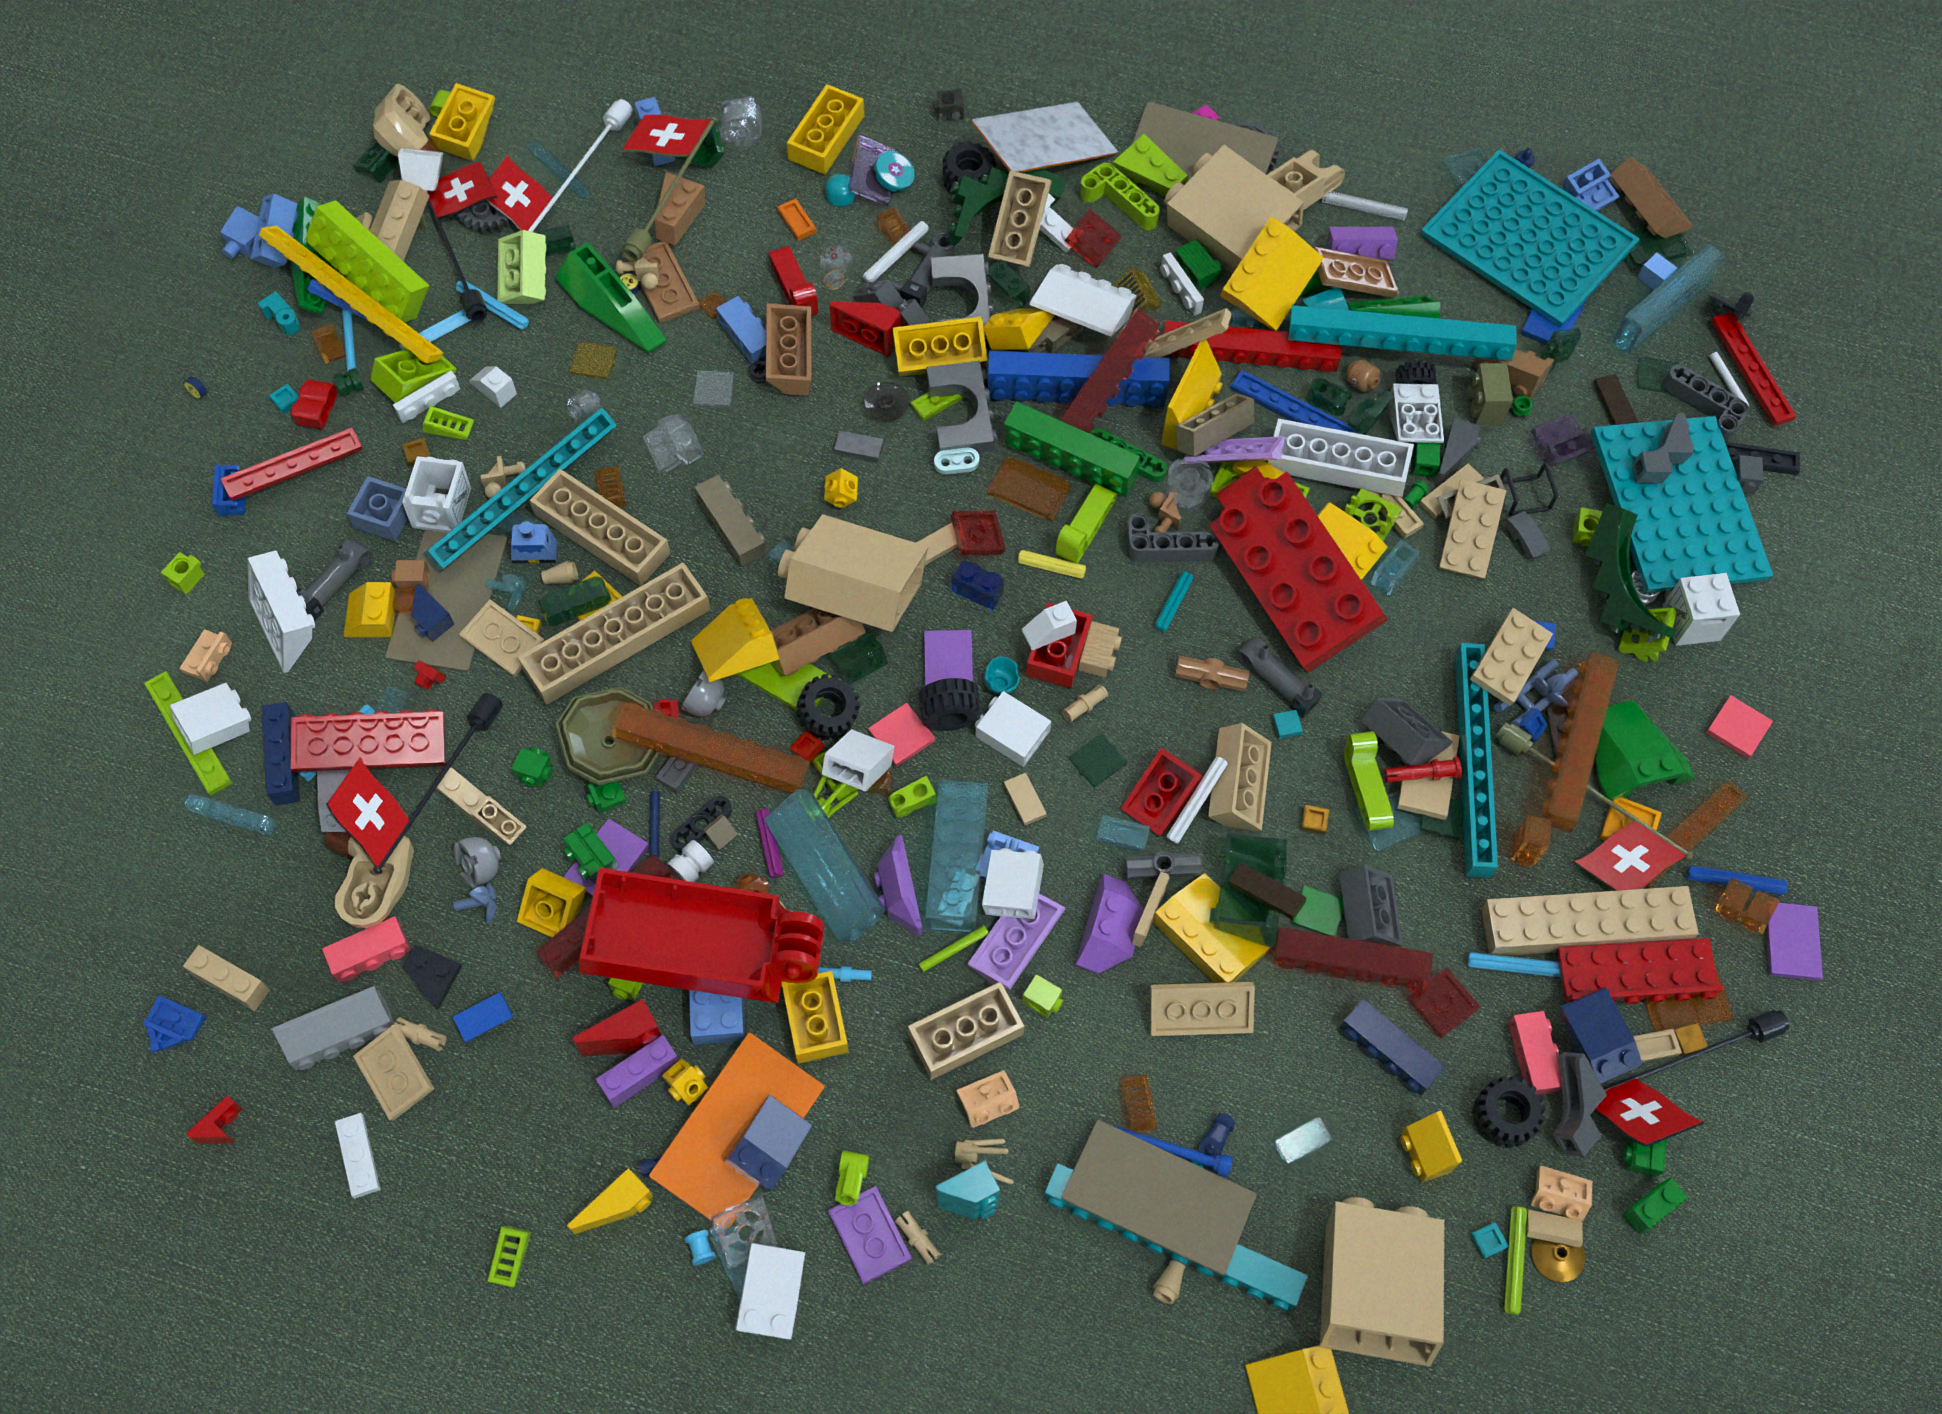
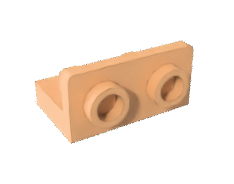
M204 629L179 669L184 674L208 682L211 676L217 672L218 665L223 657L229 653L232 642L226 633L220 632L215 634Z
M1004 1070L956 1090L972 1128L986 1124L995 1118L1019 1109L1016 1091Z
M1540 1165L1537 1170L1536 1192L1531 1200V1206L1583 1221L1592 1205V1181Z

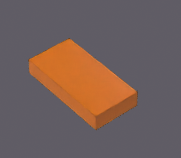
M796 198L777 207V212L797 241L817 233L816 227Z

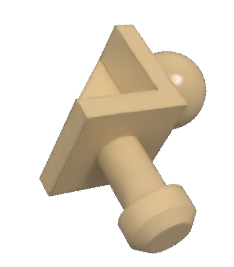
M643 257L637 262H623V260L616 262V271L619 274H623L624 271H636L637 280L642 281V285L646 289H654L658 284V280H660L657 263H650Z
M496 456V465L488 474L480 475L485 495L491 498L508 484L507 476L520 474L526 469L525 464L520 461L517 462V465L505 466L502 457Z

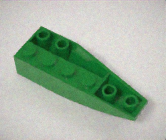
M303 197L297 204L296 211L298 214L296 221L293 223V238L336 270L333 265L305 241L316 206L322 205V203ZM291 260L293 282L299 307L321 314L326 300L307 290L310 281L315 278L309 273L302 271L300 266Z
M588 242L568 254L555 279L581 309L648 354L667 342L635 296Z

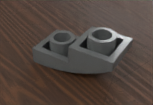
M1525 511L1505 519L1513 541L1520 540L1528 560L1551 550L1539 527Z

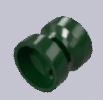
M356 368L348 370V373L344 375L342 373L334 375L342 396L348 395L350 390L359 391L364 389Z

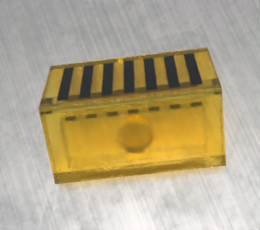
M1131 267L1114 283L1116 288H1127L1132 294L1137 295L1130 315L1132 318L1145 307L1156 311L1162 306L1143 271Z

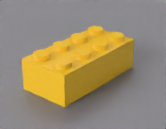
M826 84L787 141L788 160L826 175L864 118V99Z

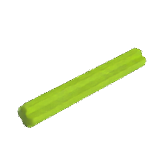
M1520 1206L1512 1207L1510 1216L1504 1311L1512 1315L1521 1313L1527 1209Z

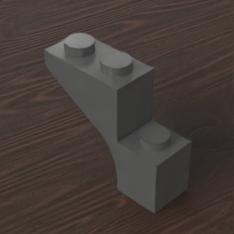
M890 280L866 281L857 288L858 292L853 295L856 302L882 303L896 308L901 312V327L925 324L930 321L915 299L905 300L901 298Z
M1685 413L1676 414L1673 421L1666 425L1657 450L1642 451L1632 462L1636 483L1662 484L1672 473V464H1683L1694 453V446L1690 439L1689 424L1686 421Z
M1563 1052L1559 1058L1564 1111L1558 1127L1552 1134L1563 1154L1584 1157L1601 1137L1590 1115L1606 1097V1093L1585 1054Z

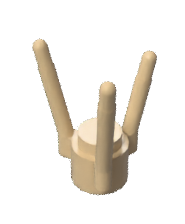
M1005 1139L957 1141L955 1163H962L961 1169H970L976 1166L972 1162H977L978 1153L1007 1154L1008 1149L978 1147L1004 1144ZM990 1171L994 1179L1010 1185L1014 1183L1012 1179Z

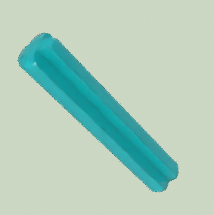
M1186 571L1181 573L1155 622L1157 630L1162 632L1167 630L1192 582L1193 575Z

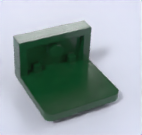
M713 124L690 163L712 169L719 159L723 157L725 152L718 124ZM688 157L676 158L682 161H686Z

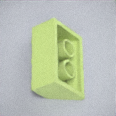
M522 230L498 239V301L503 304H534L545 300V235Z

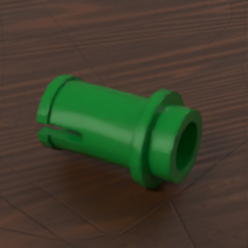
M1423 481L1413 483L1412 489L1403 498L1412 510L1422 497L1428 495V485Z

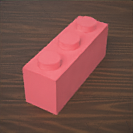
M394 916L326 946L322 950L332 975L340 983L342 981H351L357 977V974L366 970H375L386 961L400 959L407 952L411 951V948L400 922Z
M1544 1011L1514 1015L1509 1020L1508 1026L1522 1078L1528 1081L1527 1086L1531 1088L1534 1085L1537 1088L1535 1091L1536 1095L1558 1093L1562 1089L1558 1063L1559 1051L1551 1038L1552 1026L1550 1020L1546 1019Z

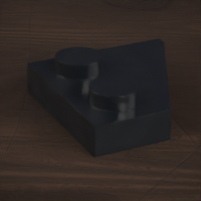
M414 945L403 965L407 974L434 1008L438 1010L462 967L459 962Z

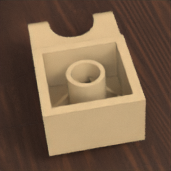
M1314 150L1306 152L1297 159H1290L1267 175L1304 202L1303 210L1340 186L1345 174L1344 169L1337 165L1319 168L1320 154Z

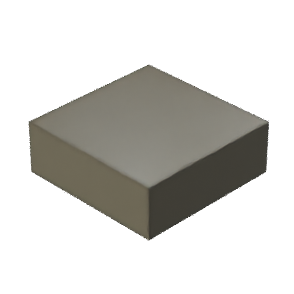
M722 814L703 829V832L718 850L738 835Z

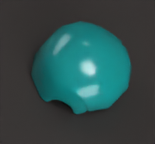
M839 173L830 176L825 184L826 200L835 206H846L853 203L857 193V185L854 179L846 174Z
M998 656L992 659L984 672V682L988 690L996 695H1001L1003 691L1007 694L1014 692L1020 681L1017 663L1008 657Z

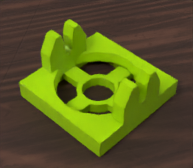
M1361 488L1357 496L1352 495L1351 503L1346 505L1344 512L1352 517L1355 515L1361 518V523L1368 528L1379 527L1380 531L1375 534L1384 541L1401 514L1402 508ZM1364 503H1375L1372 510L1365 512L1357 508ZM1382 507L1387 512L1386 522L1379 519L1378 513ZM1367 514H1374L1377 517V521L1372 525L1366 524L1363 519Z
M1674 607L1648 609L1662 623L1673 628L1677 614ZM1632 629L1631 633L1623 632L1618 650L1622 654L1634 653L1638 659L1644 662H1648L1649 657L1654 662H1657L1659 652L1666 651L1670 637L1663 635L1662 639L1658 638L1652 643H1647L1648 638L1651 636L1648 635V632L1642 634L1640 631ZM1632 634L1640 636L1638 644L1632 641Z

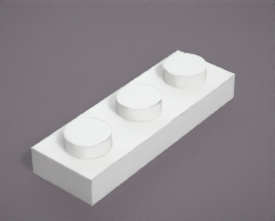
M1171 252L1163 255L1160 266L1162 275L1168 278L1174 292L1180 295L1184 306L1194 316L1201 313L1204 302L1203 297Z
M450 371L393 404L398 418L404 423L415 418L430 406L434 407L438 402L454 395L460 390L457 378Z
M359 1113L335 1121L351 1196L355 1199L381 1190L364 1115Z

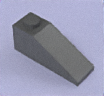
M1454 418L1437 473L1436 486L1441 485L1471 456L1474 448H1479L1482 435H1479L1480 425Z

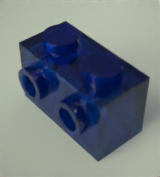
M962 560L952 577V592L994 610L1004 592V579L995 572H988L974 562Z

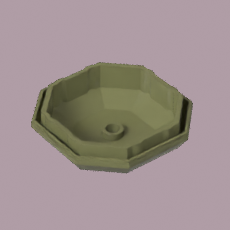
M622 687L573 697L555 724L567 768L598 786L646 775L664 748L651 703ZM605 740H612L613 744L608 745L605 743Z

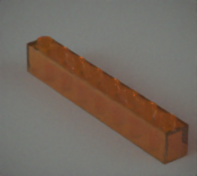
M1591 652L1587 660L1583 659L1578 672L1582 673V676L1575 683L1573 692L1577 693L1576 698H1572L1568 708V712H1571V717L1567 718L1564 723L1563 732H1566L1565 738H1561L1557 749L1558 752H1561L1560 758L1555 759L1552 767L1555 777L1554 779L1551 778L1548 783L1546 792L1550 793L1549 799L1544 800L1541 808V813L1544 814L1543 824L1571 833L1578 823L1620 660Z
M621 702L612 725L611 737L798 797L810 761L805 760L799 755L791 756L782 753L774 747L766 748L752 740H741L727 732L713 731L706 725H695L681 717L673 718L659 710L642 708L634 702Z

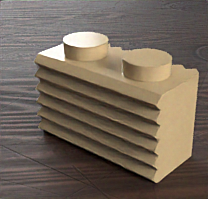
M1094 621L1091 622L1080 659V672L1083 671L1106 678L1108 670L1113 671L1116 657H1113L1114 650L1119 651L1122 637L1118 636L1119 628Z

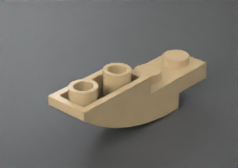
M452 767L436 788L467 817L509 846L527 828V826L494 799L483 794Z

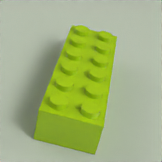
M336 200L316 206L305 241L350 282L404 323L416 319L430 285Z

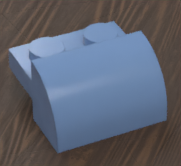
M1600 159L1567 176L1563 181L1562 189L1596 211L1619 198V195L1607 180L1611 174Z

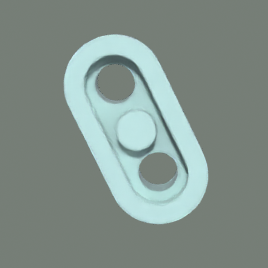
M973 448L940 451L934 458L936 471L945 475L971 472L979 465V454ZM965 460H970L971 463H970V464H966L964 461H965ZM947 462L949 465L943 466L942 463Z

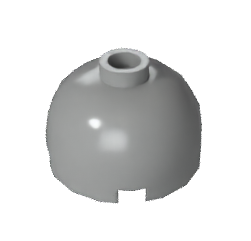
M703 670L681 709L696 717L708 716L714 709L719 711L726 700L722 697L725 690L723 681L719 679L709 682Z
M481 837L465 838L454 844L456 864H462L465 872L460 874L469 887L482 886L494 878L499 868L498 860L501 859L500 852L496 846H492L489 841Z

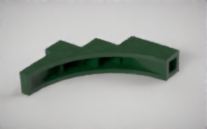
M991 167L987 173L982 174L979 182L965 175L958 182L954 181L950 193L953 194L950 203L956 205L953 210L955 218L954 222L950 223L947 234L950 235L948 244L956 246L960 242L969 222L979 211L992 204L1002 202L1010 171L1007 174ZM1044 169L1020 172L1052 180L1049 194L1055 200L1050 206H1054L1061 198L1066 179Z
M1606 503L1585 553V556L1593 558V564L1601 566L1592 588L1600 591L1599 596L1608 599L1599 621L1608 624L1606 629L1619 634L1621 630L1631 633L1632 629L1643 632V629L1646 628L1649 629L1648 635L1662 639L1664 635L1673 639L1676 629L1662 623L1649 612L1633 584L1630 571L1629 549L1632 531L1638 515Z

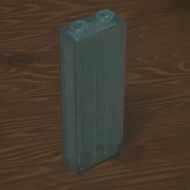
M1708 243L1625 315L1612 342L1627 354L1633 352L1712 282L1725 255Z
M795 790L764 821L837 940L855 941L863 935L862 931L865 928L876 924L880 920L879 916L886 909L812 791Z

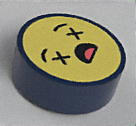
M624 273L619 277L632 294L638 292L640 282L635 274Z
M189 377L184 381L183 384L186 390L193 397L201 399L207 394L205 386L197 378Z

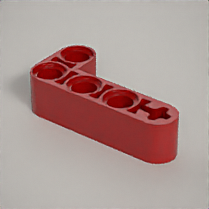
M790 246L768 252L771 267L789 305L810 306L811 316L818 314L815 288L811 281L806 282Z

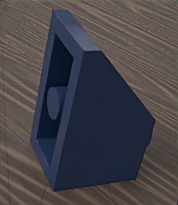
M418 584L415 588L412 618L416 624L414 629L422 638L427 636L433 642L451 628L454 622L449 612Z

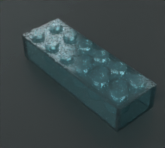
M939 780L925 915L926 929L964 932L977 930L988 806V783Z

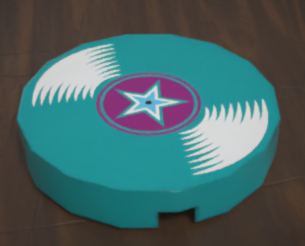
M883 152L878 156L873 166L878 182L890 191H905L913 183L915 173L912 164L905 156L897 152Z

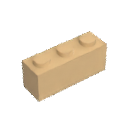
M200 945L197 946L183 965L195 978L254 1012L270 991L261 980Z

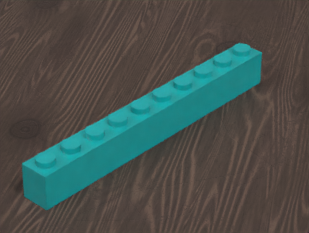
M1292 305L1289 319L1288 340L1509 361H1512L1517 345L1516 326L1294 305Z
M603 408L594 412L423 552V555L437 571L444 569L542 488L559 469H565L617 425Z
M1461 643L1455 654L1458 733L1460 736L1459 753L1462 770L1461 792L1466 877L1491 878L1498 868L1488 691L1470 680L1485 653V644Z
M1057 1163L1044 1194V1198L1048 1199L1047 1203L1058 1209L1066 1207L1072 1210V1215L1079 1219L1087 1220V1218L1097 1221L1096 1225L1106 1231L1111 1232L1114 1229L1121 1232V1237L1130 1242L1136 1243L1139 1240L1147 1244L1146 1248L1154 1253L1161 1254L1163 1251L1172 1255V1260L1178 1261L1183 1265L1187 1263L1197 1267V1272L1205 1276L1211 1277L1214 1274L1222 1278L1221 1282L1229 1287L1237 1288L1238 1285L1245 1288L1248 1295L1262 1300L1263 1297L1273 1301L1272 1305L1280 1310L1288 1311V1308L1293 1310L1297 1306L1308 1275L1239 1244L1235 1248L1225 1275H1220L1062 1200L1063 1192L1074 1170Z

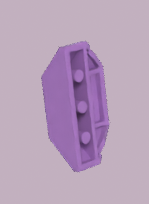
M897 835L879 860L878 872L874 873L876 887H881L883 895L879 896L882 911H887V916L890 920L916 936H922V923L902 835Z
M1104 873L1101 874L1075 966L1099 974L1133 956L1135 945L1132 942L1144 908L1126 882Z

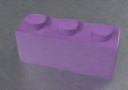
M1329 227L1327 249L1376 259H1395L1398 239L1394 227Z
M662 1035L596 1078V1081L613 1108H615L662 1077L679 1059L664 1035Z

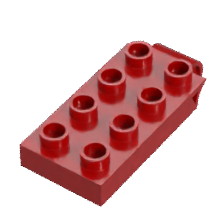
M1255 466L1216 493L1223 508L1220 517L1210 523V527L1302 667L1308 673L1388 621L1384 612L1287 471L1276 479L1264 478L1257 466Z
M599 867L579 958V973L778 1003L781 981L807 983L815 980L818 976L824 923L820 918L812 914L791 912L785 909L780 904L778 895Z

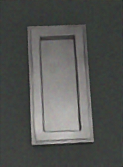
M839 431L834 453L879 462L884 441L881 438Z

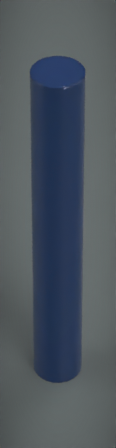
M651 791L649 862L658 863L660 792Z

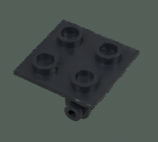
M1712 292L1710 298L1713 299V304L1724 308L1725 305L1733 308L1732 313L1742 318L1745 315L1750 317L1753 312L1749 309L1754 301V295L1750 292L1743 293L1737 303L1715 292Z

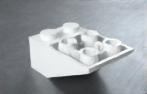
M1393 384L1388 404L1390 420L1397 440L1399 442L1443 443L1444 436L1438 384Z

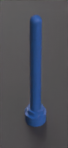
M1112 1125L1173 1155L1213 1167V1171L1218 1172L1217 1175L1228 1178L1233 1161L1232 1156L1223 1154L1222 1156L1217 1155L1214 1157Z

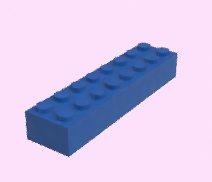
M989 351L988 389L990 399L1062 403L1077 402L1084 404L1100 403L1106 405L1124 404L1129 406L1147 405L1151 407L1165 406L1169 386V358Z

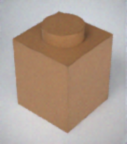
M396 560V568L392 570L391 577L399 592H415L418 584L428 592L430 570L425 560Z

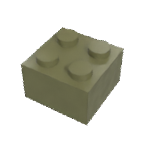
M1480 363L1477 372H1474L1473 382L1468 386L1467 395L1472 402L1470 415L1474 417L1475 424L1480 426H1502L1513 402L1507 363Z

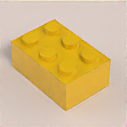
M832 971L818 973L815 980L807 983L781 981L798 1064L849 1053Z

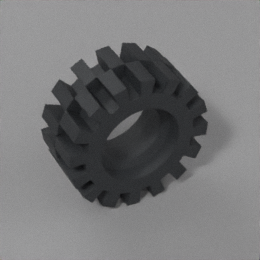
M1412 360L1410 364L1407 361L1404 363V366L1400 365L1399 369L1395 370L1396 384H1437L1436 368L1433 364L1430 365L1428 361L1424 363V360H1419V362Z

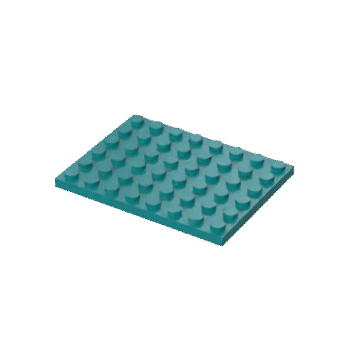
M1500 149L1421 229L1420 233L1421 236L1560 328L1633 250L1640 240L1637 236Z
M1716 416L1686 419L1689 424V434L1694 446V453L1683 464H1672V473L1662 484L1636 483L1632 462L1642 451L1657 450L1666 425L1673 420L1594 427L1590 431L1615 506L1638 515L1632 531L1630 551L1645 594L1672 591L1680 578L1727 573L1730 584L1764 581L1773 577Z

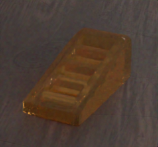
M895 207L877 216V227L893 245L897 244L911 231Z
M618 466L596 470L600 496L617 507L627 506ZM615 473V475L602 478V476ZM616 480V482L603 484L606 481ZM615 486L618 487V488H614V489L604 490L605 488H610V487H615ZM619 492V494L606 497V495Z
M1147 1074L1121 1078L1130 1130L1137 1133L1155 1130L1156 1116ZM1143 1086L1144 1088L1141 1090L1129 1091V1088ZM1145 1096V1099L1131 1101V1098ZM1147 1107L1146 1110L1133 1111L1136 1108Z

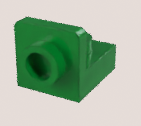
M618 781L594 787L593 783L588 784L590 792L586 794L591 807H597L599 814L627 803Z

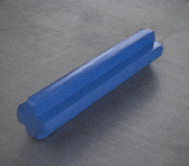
M315 279L310 281L307 288L309 292L367 320V317L359 311L352 309L350 304L342 298L335 296L329 288L319 284Z

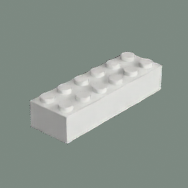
M1278 419L1274 437L1284 436L1285 441L1280 460H1268L1270 465L1284 473L1287 471L1292 476L1358 489L1363 488L1399 497L1403 496L1414 444Z

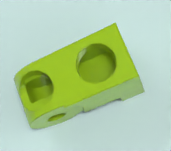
M927 775L892 793L888 797L895 816L899 818L928 804L932 806L938 803L936 793Z

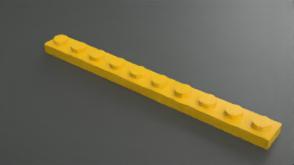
M277 225L261 228L259 236L269 246L279 250L285 258L292 260L300 266L302 271L313 276L319 284L326 286L335 296L342 298L350 304L352 309L359 311L367 317L369 322L380 327L386 335L396 339L403 348L417 355L420 361L431 363L441 360L443 351Z

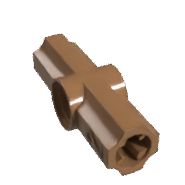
M1179 655L1175 677L1197 681L1207 689L1223 687L1245 692L1249 671L1225 666L1222 661L1214 658L1202 661Z

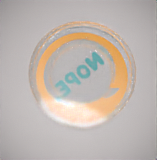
M834 269L825 275L823 282L829 290H836L845 283L846 276L842 270Z

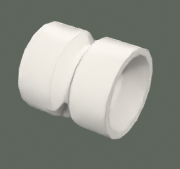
M691 840L682 849V855L676 854L666 865L678 880L695 882L699 878L698 873H705L714 864V860L699 843Z

